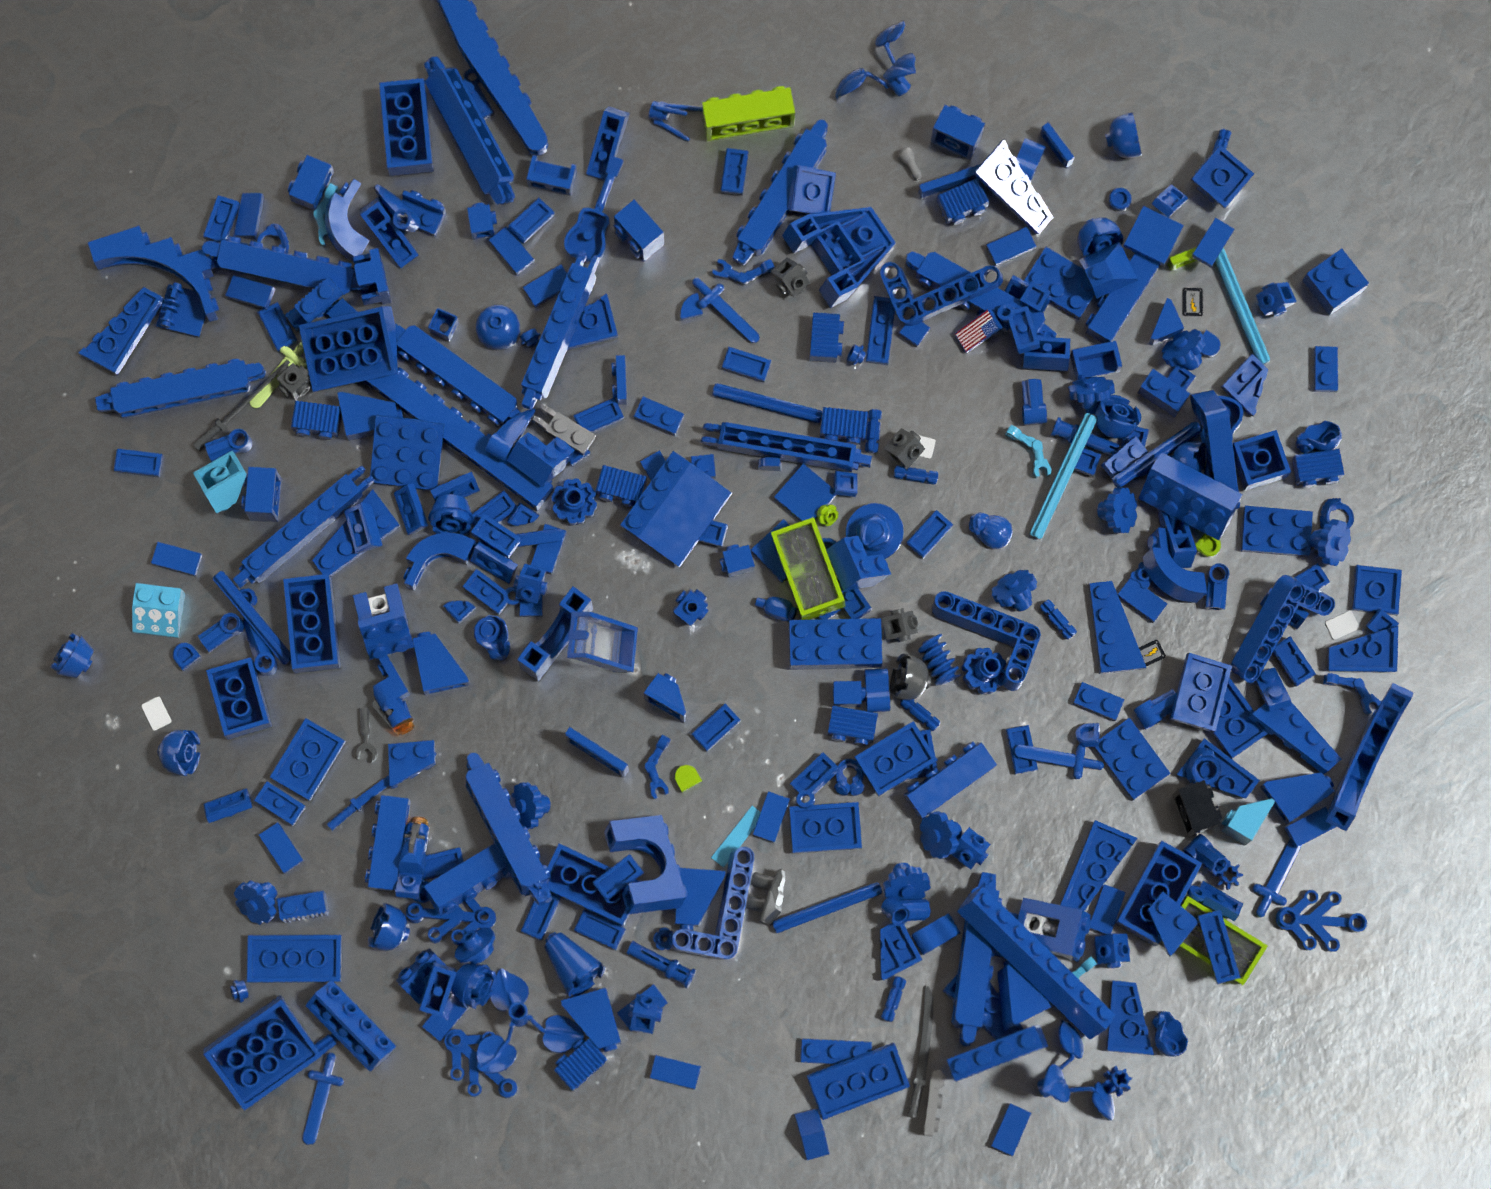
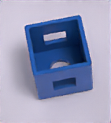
M437 308L428 326L429 332L450 342L459 324L458 317ZM447 324L449 329L443 332L440 330V326Z

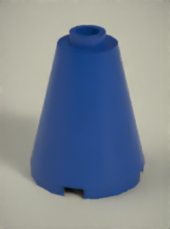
M554 932L545 939L546 944L544 948L569 997L571 995L574 997L586 992L595 984L592 980L596 976L599 978L603 976L605 972L603 963L563 933L557 934Z

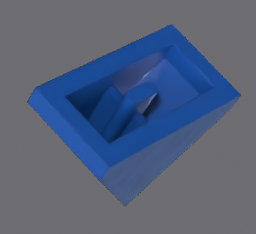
M1169 298L1166 299L1148 343L1150 345L1170 339L1181 333L1184 329L1175 306Z
M818 1109L795 1114L806 1159L811 1160L829 1155L827 1140Z

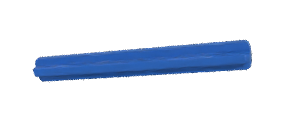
M718 383L713 388L714 396L816 423H819L822 417L821 410Z
M1196 421L1190 423L1112 478L1114 485L1117 488L1123 487L1153 466L1161 452L1168 455L1179 445L1196 436L1202 430L1199 423Z
M218 572L213 577V581L280 662L285 665L291 661L290 651L225 572Z
M879 882L780 918L773 921L774 930L776 933H780L881 895L882 888Z

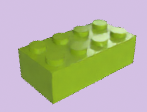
M778 86L774 87L771 91L755 90L747 95L732 94L728 98L719 99L718 97L707 99L706 102H702V118L707 142L794 127L795 109L791 88Z

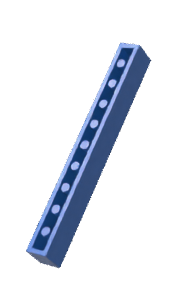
M398 367V374L363 381L388 401L394 402L399 409H402L412 419L445 423L443 442L536 511L540 509L554 491L551 484L552 480L542 487L507 460L505 462L486 452L485 448L492 435L489 433L484 435L479 431L481 428L472 420L467 422L461 418L463 414L454 407L449 409L445 406V401L437 394L430 395L426 392L427 388L421 382L416 380L414 383L408 378L409 374L402 368Z

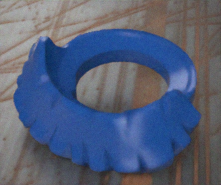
M277 223L267 226L266 231H263L257 238V242H261L266 236H278L281 240L279 247L286 248L285 252H289V241L287 240L286 232Z
M1341 498L1328 499L1325 505L1322 506L1320 512L1321 519L1319 520L1322 529L1326 523L1330 524L1329 516L1331 511L1337 509L1343 510L1347 514L1346 528H1351L1354 522V515L1351 508L1342 503Z
M1208 748L1197 750L1190 758L1189 764H1187V779L1193 784L1205 780L1206 785L1216 782L1221 775L1222 767L1219 760L1214 756V751ZM1200 761H1211L1215 764L1216 773L1212 778L1204 779L1199 775L1196 766Z

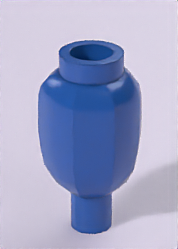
M758 597L755 606L763 608L768 616L781 621L794 620L797 614V607H794L789 600L780 597H769L767 600Z

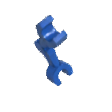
M718 259L717 264L723 266L724 269L721 272L713 270L712 273L716 278H732L740 284L746 285L762 274L771 273L775 266L772 260L769 259L754 270L740 273L733 270V267L726 261Z
M1332 673L1324 675V685H1342L1354 688L1362 698L1360 702L1366 715L1372 713L1369 708L1370 703H1373L1376 709L1381 703L1373 694H1369L1361 678H1344Z
M661 735L654 753L645 764V769L651 780V795L654 799L658 798L656 794L657 788L661 787L666 795L669 794V788L659 778L656 770V765L662 752L666 750L671 741L670 738Z

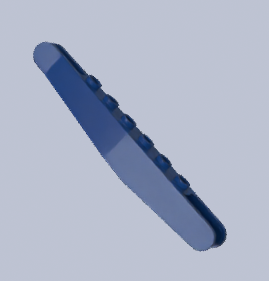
M437 0L460 53L474 72V75L479 79L484 89L522 140L528 152L535 156L543 155L548 149V138L529 106L532 102L526 92L522 94L519 88L521 86L519 79L515 74L511 75L508 69L510 65L504 55L500 56L498 52L499 46L494 37H489L487 33L488 27L484 20H479L476 13L478 11L472 0Z

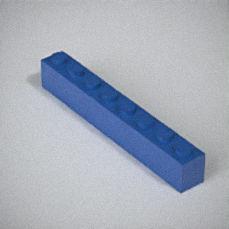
M983 886L966 897L957 912L1089 1040L1108 1028L1115 1014Z

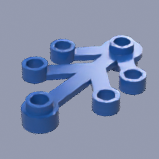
M1314 890L1305 892L1303 899L1293 908H1281L1275 917L1277 925L1283 930H1292L1301 940L1302 947L1307 951L1313 950L1317 945V941L1314 937L1308 936L1299 924L1309 925L1325 943V948L1329 952L1337 951L1340 947V942L1338 939L1333 938L1323 926L1348 927L1355 933L1361 932L1367 927V919L1360 913H1355L1349 918L1323 916L1331 907L1341 902V895L1335 891L1329 893L1326 900L1310 915L1299 914L1309 904L1317 902L1318 894ZM1308 893H1312L1315 896L1314 901L1307 899ZM1331 895L1337 896L1338 901L1336 903L1331 902ZM1284 915L1290 916V923H1285L1283 921ZM1354 919H1357L1360 922V926L1358 928L1354 927L1352 924ZM1307 939H1310L1313 942V946L1311 948L1307 947L1305 944ZM1330 941H1334L1336 943L1335 949H1331L1328 944Z
M475 899L469 902L464 901L472 912H464L459 905L452 913H445L439 916L435 909L423 908L419 903H411L406 908V917L411 923H419L424 918L448 920L440 927H433L428 931V938L432 943L440 942L445 934L461 922H471L463 930L456 929L451 934L452 942L455 945H462L461 940L454 939L455 935L460 934L464 936L472 930L492 928L496 922L495 912L491 908L481 907ZM417 908L419 912L412 914L411 910ZM482 915L489 917L487 920L480 919ZM434 932L440 934L437 938L431 937V934Z
M453 1029L446 1034L444 1039L446 1048L452 1052L450 1076L454 1081H461L464 1078V1070L461 1068L462 1052L469 1059L470 1084L467 1089L468 1094L472 1097H477L482 1092L481 1085L479 1084L477 1052L468 1045L480 1044L487 1035L495 1034L489 1031L483 1035L467 1036L462 1030ZM453 1037L461 1039L458 1045H454L451 1042ZM460 1070L462 1075L459 1078H455L453 1072ZM485 1073L499 1086L498 1090L502 1097L512 1098L516 1094L517 1084L514 1080L504 1079L499 1073ZM505 1084L512 1085L510 1092L504 1091L503 1087ZM473 1085L479 1087V1092L476 1094L470 1092V1088Z

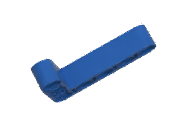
M888 262L880 270L881 278L898 318L909 326L921 323L994 290L1003 282V274L995 266L989 265L914 298L901 267L893 262ZM892 268H896L897 275L893 279H888L887 272ZM996 272V280L991 283L987 282L986 277L988 273ZM970 281H975V290H973L972 292H967V283ZM899 289H905L906 291L902 299H896V292ZM951 290L955 291V298L952 301H946V293ZM928 300H934V308L929 311L925 310V303ZM908 309H913V318L906 320L904 317L905 312Z
M1214 390L1191 394L1192 410L1204 429L1210 478L1239 492L1227 408Z
M1289 575L1281 576L1276 581L1232 660L1231 671L1247 683L1256 681L1298 606L1326 616L1334 610L1335 600L1314 586Z
M939 592L932 604L931 610L934 616L1014 647L1004 672L1002 683L1007 690H1018L1023 684L1040 640L1041 633L1039 628L950 592ZM938 603H946L948 607L942 608ZM960 611H967L969 616H963ZM981 619H988L991 624H984ZM1002 627H1009L1012 632H1005ZM1024 635H1030L1034 640L1028 641ZM1016 655H1023L1026 660L1022 661ZM1014 674L1019 680H1012L1009 675Z
M740 847L730 853L715 935L686 929L675 930L668 937V944L673 950L719 960L731 959L736 955L754 864V853L750 848ZM739 852H743L746 855V862L744 864H741L737 859ZM735 874L740 875L742 878L740 887L733 883ZM731 897L736 898L738 901V907L735 910L729 906V899ZM727 920L732 921L734 924V929L731 933L725 929V922ZM677 934H682L685 938V943L682 947L676 944L675 938ZM701 938L707 941V949L705 951L700 950L698 947V941ZM723 943H727L730 947L728 955L721 953L720 947Z

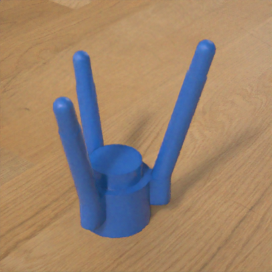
M653 101L649 111V118L654 119L655 125H659L685 141H689V137L664 123L663 120L667 121L670 113L686 116L688 113L682 110L702 111V107Z

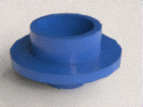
M491 928L469 931L462 937V945L457 946L455 958L460 963H481L494 950L495 932Z

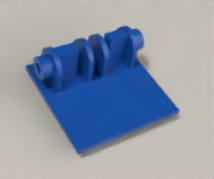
M179 283L168 284L156 327L200 337L206 317L201 298L194 290L183 288Z

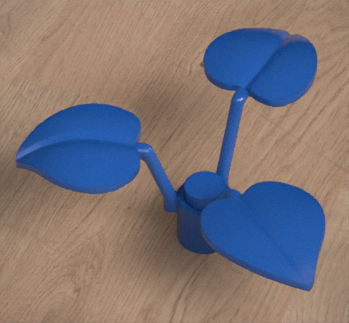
M904 20L886 28L875 41L877 47L884 45L893 65L883 75V78L887 81L885 82L872 73L865 72L863 68H859L849 73L840 82L835 94L837 101L839 97L857 89L866 77L872 78L886 89L890 87L896 96H902L910 89L911 84L904 76L916 73L914 54H906L895 61L889 48L890 42L897 40L903 33L905 28Z
M501 968L496 974V980H493L491 986L493 993L490 997L493 1006L497 1010H509L510 1027L505 1041L498 1035H491L485 1037L480 1042L477 1048L478 1070L484 1073H498L508 1069L514 1063L517 1056L515 1047L509 1044L515 1026H524L528 1021L540 1032L545 1033L543 1035V1044L549 1051L554 1053H563L570 1050L584 1038V1033L577 1023L560 1015L549 1017L545 1023L546 1029L541 1027L533 1019L532 1015H528L527 1007L524 1004L529 996L526 982Z
M1061 1020L1059 1039L1062 1047L1069 1054V1058L1059 1067L1056 1064L1048 1067L1045 1078L1037 1082L1040 1094L1045 1098L1052 1096L1057 1101L1066 1103L1069 1101L1070 1092L1090 1091L1093 1093L1092 1101L1097 1110L1110 1121L1114 1120L1113 1097L1111 1093L1107 1094L1108 1090L1106 1086H1102V1082L1095 1083L1094 1087H1068L1061 1070L1072 1062L1075 1057L1078 1059L1083 1057L1084 1046L1078 1031L1069 1022Z

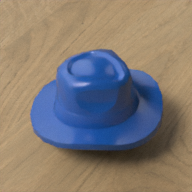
M871 503L857 509L847 522L846 537L859 536L867 556L883 554L884 559L897 551L903 540L904 528L901 518L891 507L884 504Z

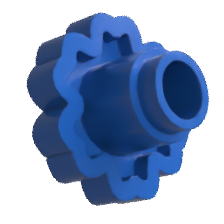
M1193 329L1190 332L1185 330L1175 335L1172 341L1165 344L1162 349V358L1171 367L1179 364L1187 370H1194L1202 363L1201 352L1206 345L1204 342L1205 337L1197 329Z
M1090 377L1089 379L1081 378L1073 381L1072 385L1068 387L1071 400H1077V402L1082 403L1085 413L1095 414L1099 402L1111 398V394L1115 393V386L1113 380H1106L1105 377Z
M578 478L567 479L564 481V486H557L552 494L553 512L560 521L567 519L570 525L583 524L585 517H593L597 509V502L594 500L596 492L589 483L581 484Z
M1114 488L1113 494H1109L1107 499L1098 504V517L1106 521L1108 527L1113 528L1114 533H1129L1130 527L1135 526L1137 501L1134 493H1130L1129 488Z
M1332 519L1330 524L1326 523L1323 529L1315 530L1311 534L1310 545L1318 551L1319 557H1322L1323 564L1337 566L1339 561L1343 562L1349 552L1348 545L1351 542L1350 529L1346 528L1347 524L1345 521Z
M1018 570L1014 574L1005 575L998 580V585L992 588V597L1001 607L1012 606L1017 611H1024L1032 605L1031 591L1037 588V580L1028 570Z
M978 648L973 654H969L964 659V663L961 666V669L966 673L963 676V681L969 689L977 688L981 695L992 694L997 688L1003 686L1002 678L1005 672L1006 661L1000 653L992 654L990 648Z
M529 782L515 785L514 793L510 794V804L512 808H517L520 815L519 822L522 827L526 826L527 829L538 827V819H541L543 815L548 813L551 807L548 796L543 795L536 785H531Z
M936 811L924 817L920 824L922 832L920 840L923 843L924 849L926 851L930 850L933 858L943 859L956 852V848L959 845L958 839L962 836V829L958 822L948 820L946 813Z
M908 863L895 865L893 872L888 875L889 880L883 883L885 897H896L898 900L923 899L925 892L931 888L928 874L923 873L920 867H913Z
M250 880L247 883L242 882L236 887L234 896L237 900L235 903L243 915H247L251 922L261 925L263 922L269 923L275 917L277 911L273 905L275 904L277 890L271 883L264 882L259 884Z

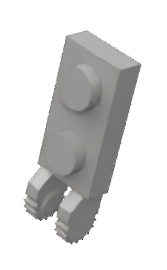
M541 404L539 410L553 419L550 424H547L540 417L533 416L532 422L543 428L552 437H559L567 442L575 451L585 455L596 435L561 413H556L551 408Z
M942 1070L933 1071L930 1076L923 1136L932 1137L934 1132L939 1130L940 1118H936L937 1108L941 1109L943 1095L939 1094V1089L945 1084V1075Z

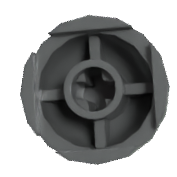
M905 653L901 654L896 662L900 663L898 669L893 668L891 674L890 693L895 694L892 696L893 698L900 700L916 699L923 694L925 689L929 688L931 676H928V668L920 658Z

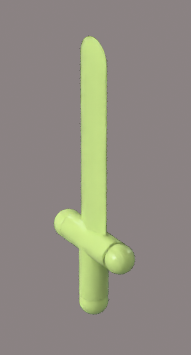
M302 341L294 350L287 346L281 347L280 352L286 357L275 370L286 360L290 361L288 366L294 363L307 369V363L301 357L304 353ZM279 375L250 401V405L253 408L261 407L278 387L277 377Z

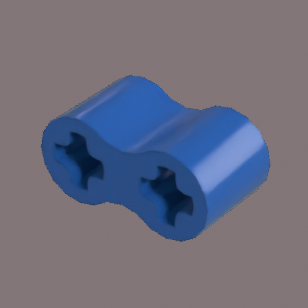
M1025 138L1016 159L1023 173L1031 181L1046 146Z
M888 668L864 670L867 712L890 711Z
M948 913L912 934V937L921 953L925 955L955 938L961 932Z

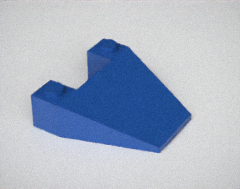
M872 207L808 214L790 223L782 234V237L793 253L812 245L832 275L819 288V292L830 308L848 300L896 244Z

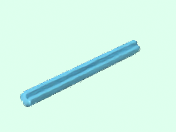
M1223 248L1215 263L1255 357L1262 364H1266L1270 361L1269 354Z
M1086 413L1034 522L1030 535L1035 538L1042 539L1096 424L1097 417L1092 414Z

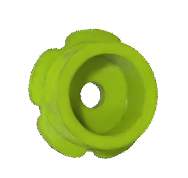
M832 504L822 505L818 509L817 518L821 524H825V526L834 524L838 518L836 506Z

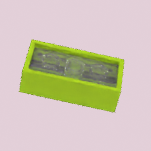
M814 517L771 532L772 540L801 619L810 620L846 607L843 594Z
M1187 895L1180 904L1182 908L1198 921V915L1213 912ZM1224 919L1240 978L1234 980L1244 985L1268 945ZM1198 922L1180 946L1212 966L1201 926Z

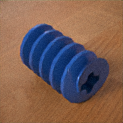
M942 634L924 641L918 649L919 653H926L922 660L930 661L927 664L928 670L934 669L930 676L932 678L939 677L935 681L936 686L950 683L962 675H955V672L959 669L958 666L951 667L955 659H947V655L951 651L942 650L947 643L938 642L943 636Z

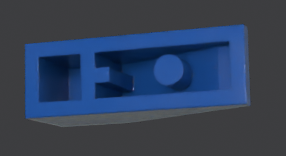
M607 107L604 110L586 174L605 180L609 157H616L630 113L612 107Z
M378 197L360 209L361 217L400 268L419 255L403 231L394 225L393 217Z
M1158 509L1160 528L1167 529L1168 546L1172 559L1181 568H1191L1197 549L1189 525Z

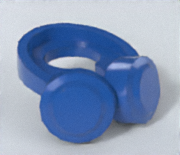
M845 759L838 765L840 771L836 773L837 783L834 789L843 796L849 792L853 796H857L865 789L862 783L864 774L855 759ZM849 767L856 771V775L853 777L850 785L847 783V778L843 775L844 769Z

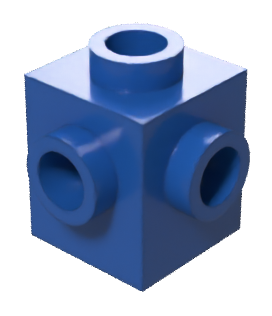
M1288 282L1270 283L1262 287L1263 291L1256 295L1258 306L1263 314H1273L1274 317L1286 313V308L1297 302Z
M524 564L520 575L515 577L513 588L517 589L515 598L538 604L540 596H545L548 583L544 582L546 569Z
M689 589L687 592L683 590L675 600L677 605L673 608V612L692 626L697 619L701 621L709 611L706 608L708 602L705 601L707 596L698 589L695 591ZM690 603L696 604L694 608L688 607Z
M969 827L958 840L959 845L956 848V852L951 854L961 864L971 870L976 863L981 865L989 854L985 851L991 844Z
M1127 934L1095 936L1098 965L1107 964V968L1110 969L1120 968L1121 963L1130 962Z
M637 994L635 1003H630L628 1016L632 1017L630 1030L653 1034L655 1023L661 1021L663 1008H659L660 998Z

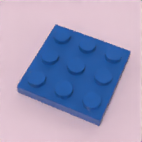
M377 414L370 477L372 476L375 479L374 483L403 487L407 484H414L415 488L425 490L436 488L439 484L445 423Z

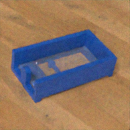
M572 612L567 658L608 669L614 673L634 672L638 627L593 612Z

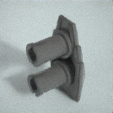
M779 869L774 877L755 872L751 879V886L766 889L768 893L766 899L748 894L745 908L762 912L760 921L770 926L781 913L785 871Z

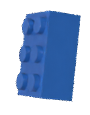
M251 657L206 670L223 733L228 740L272 727L258 673Z

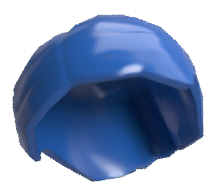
M1323 421L1318 425H1309L1304 432L1297 436L1296 447L1304 454L1315 449L1319 451L1332 450L1338 446L1342 439L1341 429L1337 424L1329 421Z
M981 512L970 517L969 530L977 535L978 539L987 547L1001 549L1012 538V525L1006 518Z
M488 615L480 619L474 627V638L477 643L487 649L491 659H507L511 648L508 641L509 632L505 621L494 615Z
M1158 1012L1157 1016L1152 1020L1156 1028V1047L1163 1055L1168 1057H1176L1183 1054L1187 1049L1188 1038L1184 1035L1182 1023L1176 1020L1170 1012Z

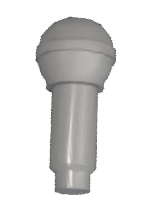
M903 148L899 153L900 160L907 164L913 177L919 180L922 178V175L914 160V152L910 148Z

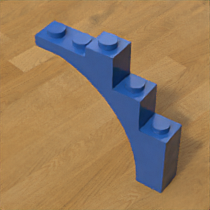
M140 226L88 242L93 261L98 270L117 265L138 264L169 272L180 278L201 298L209 322L218 319L216 311H219V306L216 298H211L210 291H213L209 279L214 277L212 268H215L212 256L204 254L202 249L183 255L179 243L175 244L172 237L151 243L148 233H143Z
M1395 683L1391 684L1378 708L1374 710L1365 726L1361 741L1353 752L1346 773L1336 788L1325 822L1344 831L1348 830L1356 817L1362 797L1380 756L1400 717L1411 701L1414 692Z

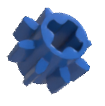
M1228 860L1227 869L1223 872L1225 873L1229 870V874H1233L1229 881L1226 876H1223V873L1213 874L1214 877H1218L1219 882L1217 886L1224 884L1226 885V890L1230 889L1232 883L1236 887L1239 886L1237 878L1243 876L1237 870L1240 865L1231 866L1230 860Z
M1114 1066L1111 1072L1107 1071L1103 1074L1106 1080L1102 1083V1086H1106L1108 1095L1116 1093L1117 1097L1123 1095V1091L1127 1092L1131 1089L1128 1083L1132 1080V1077L1128 1076L1126 1068L1118 1070L1117 1066Z

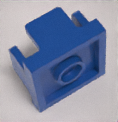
M1219 145L1196 170L1195 175L1190 180L1198 186L1196 189L1211 202H1217L1225 209L1254 173L1222 145Z
M378 248L369 250L370 253L353 257L358 286L370 285L369 290H361L363 304L369 305L382 302L384 305L391 303L383 262Z

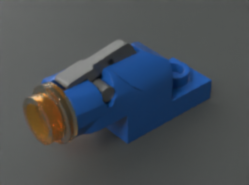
M386 655L379 658L381 663L377 666L384 677L387 675L389 677L373 686L375 700L372 706L389 727L393 728V731L397 732L399 736H402L415 728L413 724L414 719L409 713L406 700L403 701L410 694L389 657Z
M420 816L412 817L406 825L399 861L396 897L419 899L427 863L426 850L430 830L428 820Z

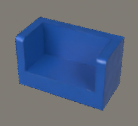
M532 155L526 179L527 186L571 196L577 167L575 164L568 168L538 161L537 156Z
M1116 341L1073 349L1070 354L1076 381L1081 378L1088 379L1090 377L1120 372L1122 368Z

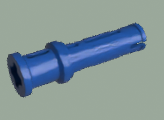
M1058 417L1051 436L1057 435L1067 439L1068 443H1072L1079 425L1069 424ZM1090 434L1085 446L1111 456L1119 449L1120 444Z
M632 941L627 950L628 955L664 972L666 978H673L684 984L685 988H688L696 973V969L693 968L691 970L679 964V961L676 959L671 961L635 941Z

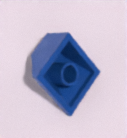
M1120 242L1079 260L1096 299L1138 281Z
M658 673L644 692L645 701L684 723L686 721V710L679 686L675 683L676 679L667 673L664 675Z

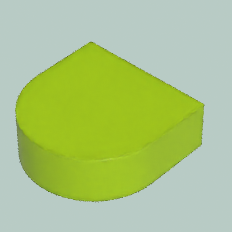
M1204 534L1195 546L1199 554L1203 557L1211 558L1220 551L1221 542Z
M690 765L679 767L675 773L676 783L682 793L702 782L696 769Z

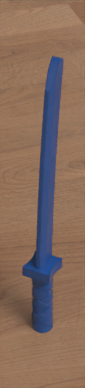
M389 775L357 799L352 798L350 800L351 804L327 823L328 827L333 831L355 811L360 812L363 805L390 786Z

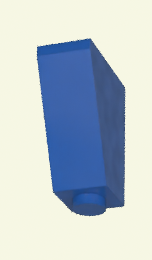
M345 392L337 393L348 441L374 436L377 414L403 417L402 409H397L394 402Z
M422 632L417 634L416 638H413L425 695L470 686L468 677L436 634Z
M1322 772L1267 781L1260 786L1266 797L1275 801L1273 807L1286 825L1335 792L1333 789L1334 783L1329 776H1324Z
M680 868V877L682 884L686 886L687 897L681 907L676 908L675 926L693 931L694 927H699L725 879L726 871Z
M1008 960L1003 963L1005 967L997 971L1002 1026L1004 1030L1051 1007L1047 998Z
M606 988L561 1000L564 1009L599 1050L604 1049L605 1053L618 1049L617 1045L621 1044Z

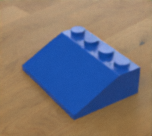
M382 306L299 325L313 392L398 374L396 326L391 306Z
M672 451L620 525L680 567L729 499L732 492L688 460Z
M281 995L203 1049L204 1056L244 1111L322 1056Z

